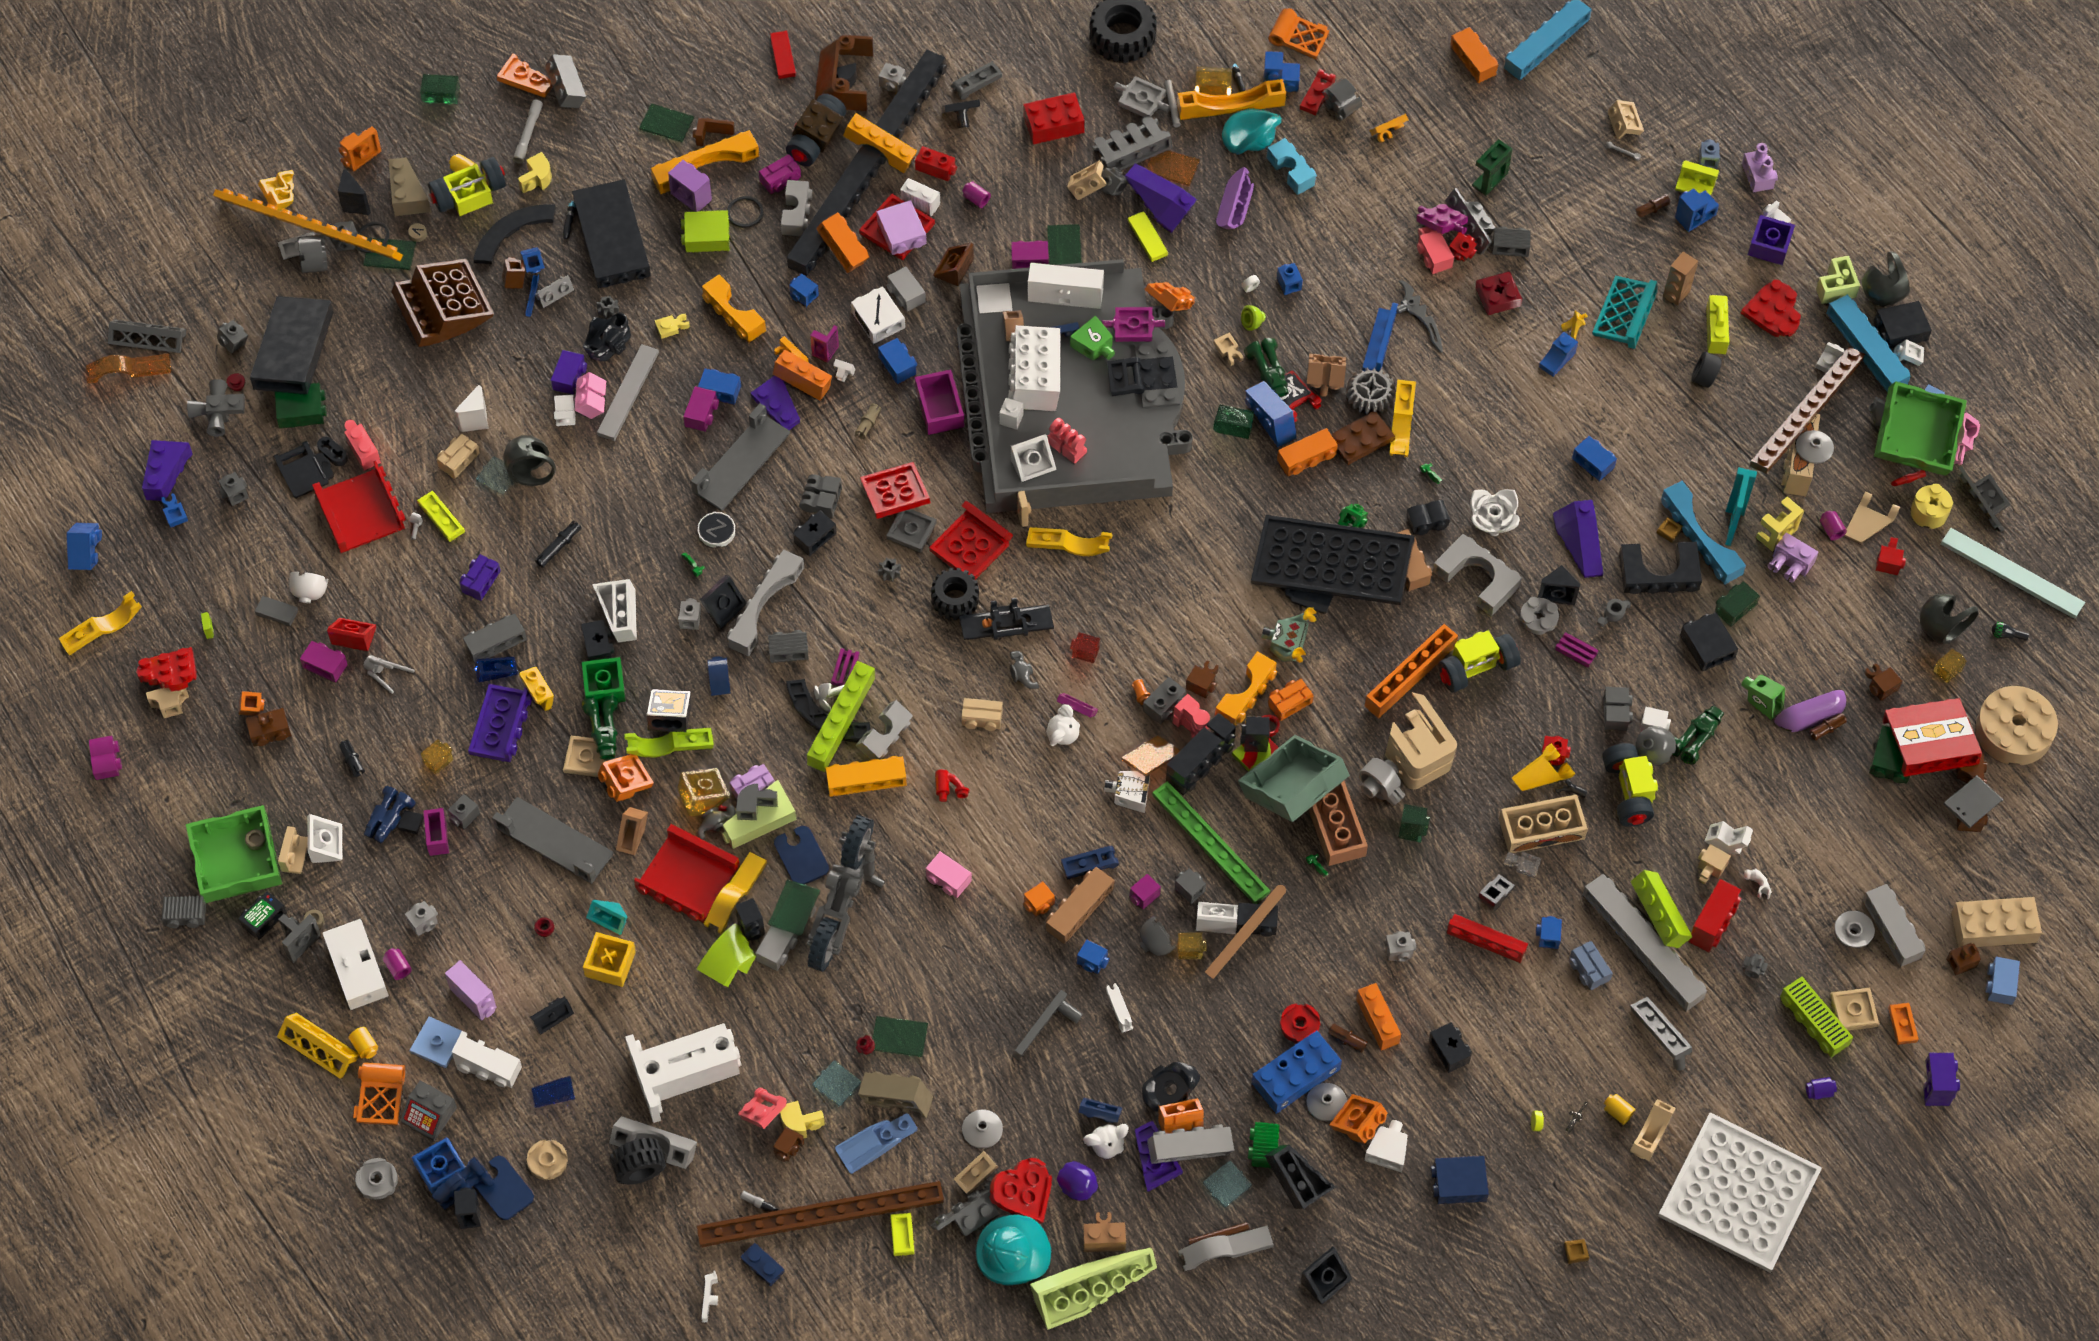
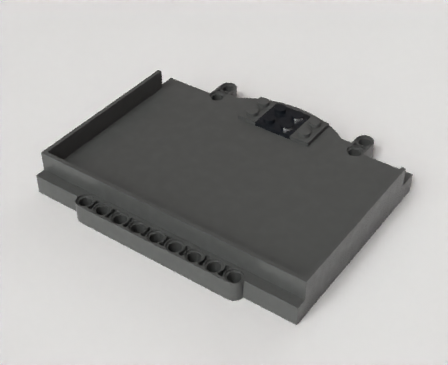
M1124 259L1057 265L1104 270L1101 309L1028 302L1030 268L969 273V283L960 284L963 324H960L957 328V343L971 462L973 469L981 472L986 513L1017 511V493L1025 491L1026 499L1030 503L1031 509L1172 496L1173 483L1168 455L1190 452L1193 435L1190 431H1174L1184 404L1185 375L1182 361L1175 346L1161 330L1172 327L1174 311H1170L1164 305L1149 306L1152 307L1154 320H1165V328L1154 327L1152 342H1115L1114 329L1106 328L1113 337L1111 348L1115 351L1114 356L1110 360H1107L1103 355L1096 360H1091L1070 347V337L1060 335V394L1056 411L1023 409V417L1017 430L1000 425L999 412L1005 398H1008L1010 385H1008L1010 341L1005 339L1003 312L1006 311L979 313L976 286L1009 283L1012 311L1021 310L1024 326L1048 328L1078 322L1079 328H1081L1094 316L1101 322L1102 320H1113L1115 317V307H1147L1141 268L1124 269ZM1139 357L1141 359V381L1145 392L1142 394L1132 393L1112 396L1107 361ZM1130 366L1127 367L1129 385H1134L1133 369ZM1057 418H1061L1064 424L1070 425V431L1075 429L1078 431V435L1081 434L1086 438L1084 446L1087 448V453L1078 462L1072 463L1062 455V451L1059 453L1050 446L1057 470L1021 482L1011 462V446L1044 434L1048 438L1051 432L1049 428Z

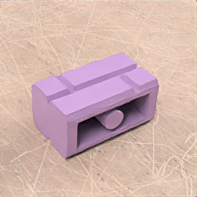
M762 764L751 767L744 775H736L729 783L731 792L737 799L741 790L746 786L758 783L759 791H763L774 783L775 780L765 765Z

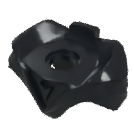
M617 312L609 319L594 317L590 321L587 338L582 346L590 358L598 361H608L614 354L620 355L626 349L625 343L631 338L627 316Z
M1173 1062L1166 1067L1160 1065L1151 1072L1152 1077L1143 1084V1101L1154 1112L1159 1111V1106L1186 1101L1190 1093L1197 1086L1200 1075L1194 1066L1181 1062ZM1175 1084L1176 1092L1169 1095L1166 1092V1088Z

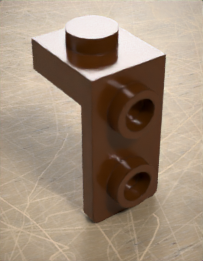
M699 118L697 128L694 127L693 138L696 139V146L704 145L706 132L734 135V122Z

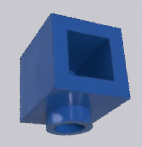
M538 247L520 252L527 273H536L541 271L540 269L545 268Z
M1295 263L1284 264L1277 269V280L1284 295L1302 290L1303 279Z
M802 273L790 282L791 298L796 302L799 301L806 307L819 296L818 285Z
M1553 916L1542 917L1541 923L1536 925L1539 947L1559 949L1562 919H1557Z
M1086 940L1077 955V964L1081 965L1088 972L1098 974L1101 968L1105 969L1109 962V958H1107L1108 950Z

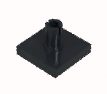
M980 100L941 106L942 113L954 112L957 114L958 129L970 127L967 111L968 109L980 107Z
M724 575L699 599L716 627L720 629L747 604L728 575Z

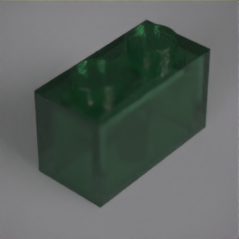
M423 74L420 89L422 102L458 104L460 92L458 76Z
M1743 581L1739 585H1734L1730 589L1729 594L1726 596L1722 595L1716 601L1715 612L1732 627L1757 606L1760 595Z
M1404 804L1398 835L1399 839L1421 843L1422 836L1427 835L1430 816H1426L1428 808Z

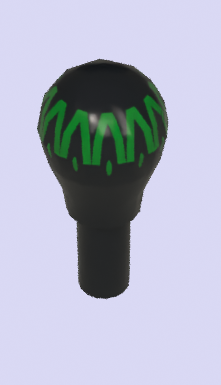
M1996 622L1992 626V634L1996 638L2014 637L2026 641L2029 638V633L2015 630V628L2010 627L2004 622Z

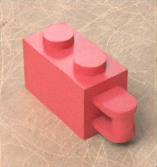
M1427 226L1419 228L1417 249L1424 257L1425 266L1430 268L1432 274L1452 268L1454 256L1443 235Z
M353 420L346 421L344 425L347 443L363 470L365 471L375 466L373 462L375 460L377 464H380L378 451L362 424L357 425Z

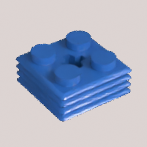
M448 1138L437 1142L412 1157L414 1165L432 1194L437 1190L438 1186L445 1183L455 1172H461L465 1168ZM440 1163L443 1167L437 1168V1164Z

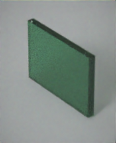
M651 103L639 130L683 142L694 120V116Z
M1047 225L1049 265L1082 263L1080 225Z
M369 237V240H368V241L371 242L372 239H374V240H377V241H379V242H381V243L384 241V239H382V238H370V237ZM388 239L384 247L389 244L398 248L397 252L403 254L401 261L374 252L365 254L364 266L411 270L416 241Z
M787 879L768 925L802 936L817 898L820 895V890Z
M876 1016L872 1039L875 1043L874 1051L923 1057L928 1023Z

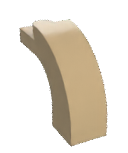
M1657 1099L1631 1148V1152L1641 1159L1650 1161L1676 1108Z

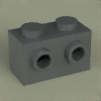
M1168 677L1143 702V712L1161 725L1165 720L1168 721L1172 717L1175 706L1186 696V690Z

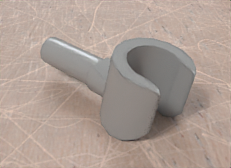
M413 512L409 522L414 524L411 539L416 540L417 530L423 520L419 514Z

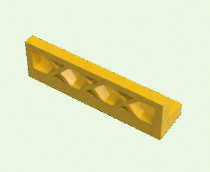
M298 1013L285 1017L277 1035V1038L340 1079L344 1077L349 1064L357 1061L359 1057L356 1051ZM288 1027L293 1030L295 1038L291 1039L285 1035ZM302 1038L309 1041L310 1049L303 1047ZM321 1048L324 1050L327 1059H321L317 1049ZM334 1059L343 1063L340 1071L335 1068Z

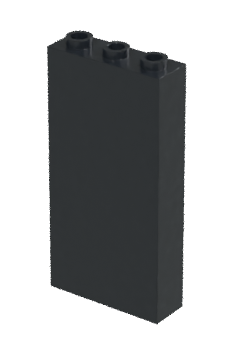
M625 179L572 191L597 288H607L611 285L624 284L629 281L650 277L649 262Z
M287 296L276 297L250 376L253 390L308 394L333 316L331 300Z

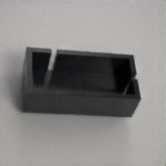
M1219 713L1207 724V727L1214 731L1213 733L1204 727L1167 764L1166 782L1168 781L1183 796L1188 791L1191 792L1197 785L1196 782L1200 778L1204 779L1208 775L1209 769L1213 765L1217 766L1222 760V756L1226 752L1230 753L1235 746L1236 726Z

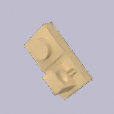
M983 1151L954 1180L969 1195L998 1166Z

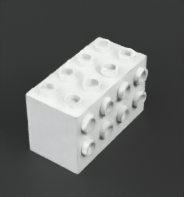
M1016 326L1015 332L1011 333V343H1009L1010 358L1008 369H1010L1008 385H1010L1008 398L1022 402L1023 409L1056 411L1060 394V328Z

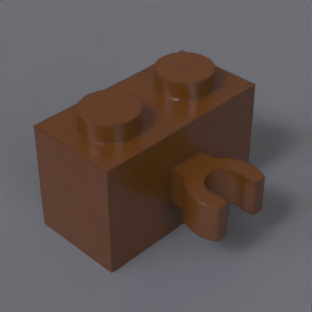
M284 708L245 718L254 747L264 746L276 740L282 741L292 736Z

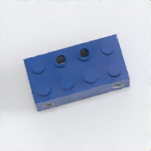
M1316 1030L1255 1072L1252 1076V1085L1277 1114L1309 1092L1313 1087L1338 1072L1342 1060Z

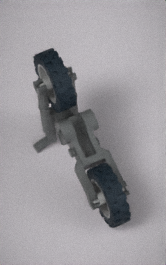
M857 815L849 828V833L843 831L842 837L839 838V843L842 846L841 865L834 864L827 877L825 888L830 889L826 899L827 903L819 907L811 933L808 936L809 941L807 945L811 946L807 961L808 967L821 972L826 970L833 954H840L842 942L850 921L847 910L853 905L852 897L855 898L860 891L863 876L864 880L880 888L885 883V881L874 875V849L876 842L871 841L874 820ZM825 914H826V915H828V916H831V917L840 919V920H842V921L840 922V921H837V920H834V919H831V918H828V917H824V916H825Z

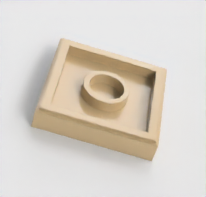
M570 736L563 768L564 773L598 777L601 764L606 759H600V754L596 751L597 747L593 738Z
M1870 988L1830 993L1834 1015L1848 1031L1879 1026Z

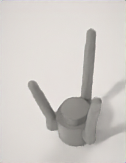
M369 655L364 662V668L368 670L367 675L373 677L391 694L394 691L376 673H380L384 667L389 669L394 667L414 673V669L385 661L373 655Z

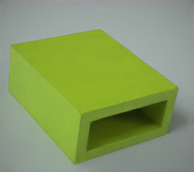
M728 210L684 212V219H681V229L685 230V234H681V243L685 245L686 252L730 251Z

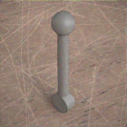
M1612 142L1606 143L1607 148H1613L1632 156L1635 161H1639L1641 158L1639 153H1631L1613 145Z

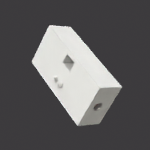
M1030 263L1028 302L1101 309L1104 270Z
M361 919L322 932L350 1010L389 996Z

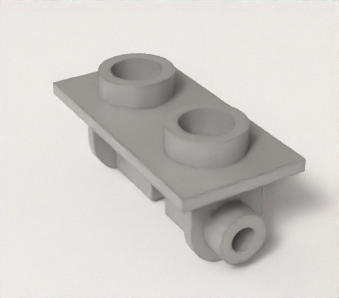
M569 275L561 276L560 279L551 283L550 286L537 290L535 297L541 301L543 308L574 290Z

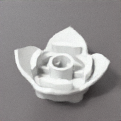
M1504 489L1495 495H1491L1486 490L1473 491L1470 501L1473 512L1472 522L1478 529L1489 533L1491 536H1497L1499 533L1508 532L1519 525L1520 519L1516 515L1518 498L1515 490Z

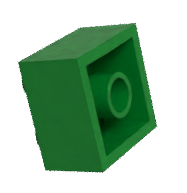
M620 657L582 662L585 698H595L598 700L599 705L605 696L616 697L618 703L626 702Z

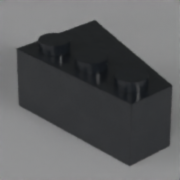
M1280 1145L1265 1155L1294 1209H1304L1336 1188L1290 1145Z

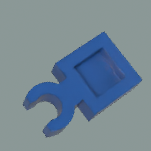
M173 493L171 494L172 500L169 502L162 497V503L166 507L163 511L170 528L188 521L181 502L177 504L176 496Z

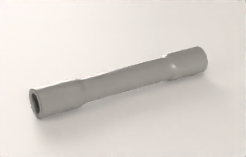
M539 100L532 101L520 142L513 157L516 163H523L536 120L543 105Z

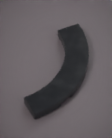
M555 204L526 207L500 219L485 233L479 242L473 259L474 263L492 264L501 242L520 230L519 228L525 225L554 223Z
M805 679L786 681L787 691L796 711L810 726L820 731L829 713L819 708L813 701ZM851 722L842 741L858 743L863 735L871 730L870 722Z

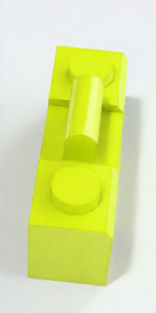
M1709 295L1706 306L1708 353L1726 354L1729 346L1728 297Z

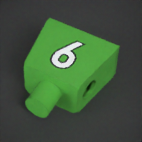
M1096 316L1070 336V347L1091 360H1096L1101 355L1110 360L1115 354V351L1111 348L1113 337Z
M1759 675L1755 680L1747 676L1743 680L1741 686L1748 690L1749 703L1770 720L1784 709V686L1764 675Z

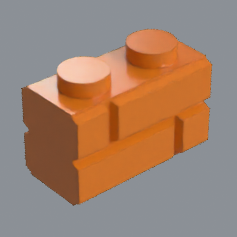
M1300 678L1297 681L1291 680L1280 691L1276 689L1271 692L1268 698V706L1275 713L1276 717L1282 721L1313 703L1314 696Z
M1198 1098L1159 1106L1158 1122L1161 1130L1165 1131L1166 1134L1172 1133L1173 1130L1177 1129L1192 1131V1128L1203 1127L1204 1112Z

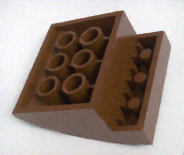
M467 259L417 265L412 279L395 282L391 291L418 347L440 343L466 333L489 320L494 315Z

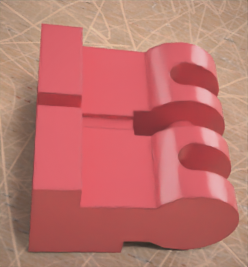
M1057 418L1049 428V431H1051L1048 435L1049 445L1059 453L1062 451V455L1075 464L1087 453V448L1084 446L1086 438L1081 434L1078 435V431L1075 429L1070 431L1071 426L1064 424L1061 418Z
M1187 694L1174 708L1173 724L1177 727L1183 725L1191 732V736L1194 738L1204 727L1208 729L1207 724L1210 721V715L1207 711L1199 709L1200 704Z

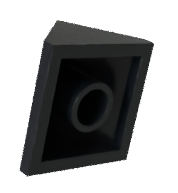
M344 169L337 191L342 211L369 215L371 211L366 192L347 169Z
M1561 565L1541 580L1537 598H1545L1552 603L1575 605L1580 583Z
M1331 1247L1302 1272L1300 1282L1320 1304H1323L1353 1278L1335 1247Z

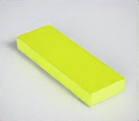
M1144 211L1128 217V223L1151 262L1168 256L1167 249Z
M433 490L417 500L418 505L449 542L465 533L464 528Z

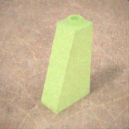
M779 780L766 788L777 791L778 807L758 806L757 820H737V814H735L723 824V839L726 844L730 843L732 849L796 820V812Z

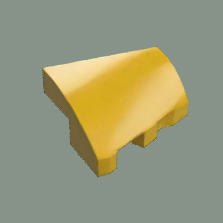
M293 170L279 172L274 178L259 181L258 185L267 202L278 207L277 210L279 211L293 203Z

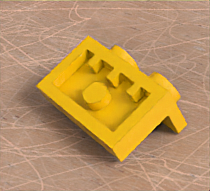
M537 667L520 672L519 676L535 703L541 705L544 711L552 709L554 695Z

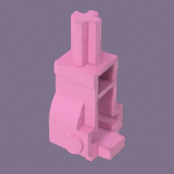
M1964 413L1962 426L1958 433L1954 464H1963L1965 452L1972 450L1974 438L1979 433V421L1968 413Z

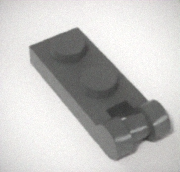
M992 61L954 81L951 87L954 91L958 92L960 99L964 100L975 91L1002 78V72Z

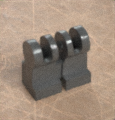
M815 474L809 475L807 479L808 484L805 486V492H803L802 500L799 504L800 509L810 513H818L821 510L826 516L833 518L842 491L841 478L821 477Z

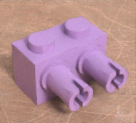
M1764 143L1758 144L1755 152L1745 153L1742 161V166L1752 192L1773 189L1775 181H1777V173L1772 168L1773 160L1767 155L1768 148Z
M1785 533L1776 545L1773 554L1774 558L1768 564V568L1772 570L1774 567L1773 572L1777 573L1783 564L1789 566L1790 568L1784 574V578L1788 580L1791 576L1789 582H1794L1799 574L1805 576L1816 561L1818 551L1790 534Z

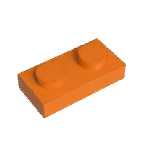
M1910 1003L1890 1005L1888 1009L1897 1045L1917 1043L1919 1039Z

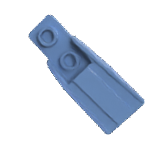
M906 1113L892 1122L884 1120L869 1126L837 1145L835 1150L849 1173L852 1174L901 1142L903 1138L916 1132L917 1126L910 1115Z

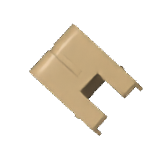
M1412 693L1434 727H1431L1420 710L1414 709L1405 715L1414 728L1402 733L1395 722H1393L1385 756L1398 767V775L1409 789L1415 790L1450 771L1457 742L1426 697L1421 694Z

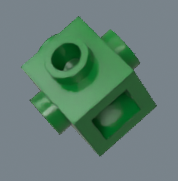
M1351 504L1341 510L1340 519L1337 524L1364 528L1368 521L1366 519L1368 512L1364 511V508L1358 504Z

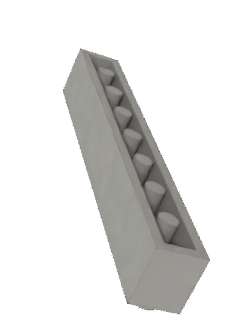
M1602 874L1585 886L1583 896L1685 1011H1688L1705 998L1707 990L1704 983L1695 978L1690 967L1680 961V957L1675 951L1664 945L1660 936L1654 931L1653 926L1641 917V913L1636 907H1632L1626 895L1617 890L1610 878Z

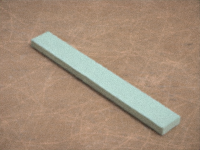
M1950 528L1941 542V545L2074 619L2085 604L2079 598Z

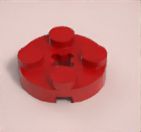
M1292 1004L1283 1011L1280 1028L1287 1039L1297 1044L1316 1030L1319 1032L1320 1017L1318 1012L1308 1004ZM1297 1019H1298L1299 1021H1302V1020L1305 1021L1303 1027H1301V1026H1300V1027L1296 1026V1024H1297L1296 1020H1297Z

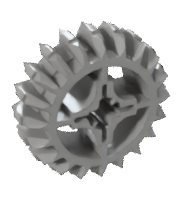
M1367 367L1365 372L1360 369L1358 374L1354 373L1352 378L1348 380L1346 396L1349 398V404H1353V409L1359 408V412L1364 410L1367 415L1373 411L1382 413L1384 409L1388 410L1389 406L1394 402L1396 386L1393 384V378H1389L1388 373L1383 375L1382 370L1377 372L1374 367L1370 371Z

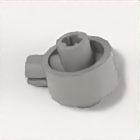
M1372 758L1358 773L1362 783L1360 789L1367 797L1373 798L1375 796L1379 799L1387 800L1392 806H1395L1405 797L1404 792L1399 788L1401 785L1397 775L1399 769L1392 761Z

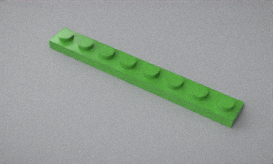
M1168 781L1152 792V796L1253 904H1257L1270 894L1268 887Z

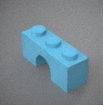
M1286 138L1268 147L1267 159L1276 170L1282 167L1293 169L1288 172L1287 183L1297 195L1315 186L1316 173L1314 169L1306 164L1304 157L1296 152L1294 145L1289 143Z

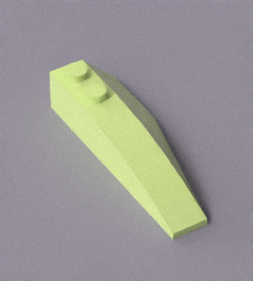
M1147 1248L1089 1262L1031 1283L1030 1286L1047 1329H1051L1087 1315L1091 1312L1092 1308L1098 1304L1102 1305L1108 1301L1107 1298L1116 1292L1120 1293L1125 1289V1286L1133 1281H1138L1156 1269L1157 1264L1153 1249Z

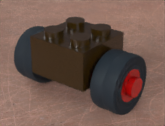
M821 94L817 100H811L796 123L792 133L793 137L786 146V153L793 158L794 162L802 166L814 164L820 152H824L839 129L846 114L844 104L829 94Z

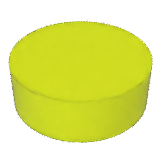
M1533 1111L1531 1116L1532 1131H1541L1544 1123L1543 1113L1541 1111Z

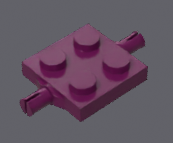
M1439 204L1432 209H1427L1422 205L1418 207L1420 214L1417 215V222L1441 234L1448 231L1466 233L1467 228L1462 225L1468 223V216L1460 211H1455L1445 204Z
M1115 307L1114 319L1102 320V324L1106 328L1114 329L1115 342H1152L1154 327L1165 328V320H1154L1152 307Z

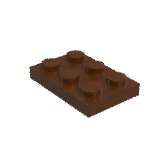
M1374 411L1331 434L1338 445L1337 452L1347 465L1395 440L1393 432L1377 412Z

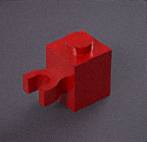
M1890 537L1888 546H1881L1875 571L1898 575L1900 569H1904L1906 558H1903L1904 550L1896 549L1898 538Z

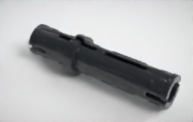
M573 520L534 559L536 564L544 568L566 544L571 542L575 534L582 529L581 526Z

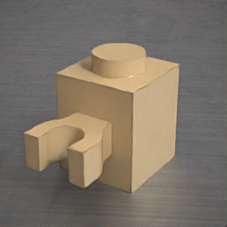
M1711 844L1707 850L1703 849L1698 856L1700 860L1698 868L1703 870L1698 881L1706 884L1711 875L1719 879L1727 867L1731 855Z

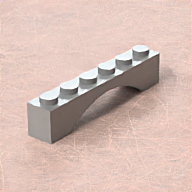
M784 549L780 555L775 557L773 567L765 573L764 581L757 586L753 599L748 600L745 607L746 610L738 616L734 629H730L728 632L729 648L750 656L758 643L757 621L764 604L778 590L796 582L804 569L803 558Z

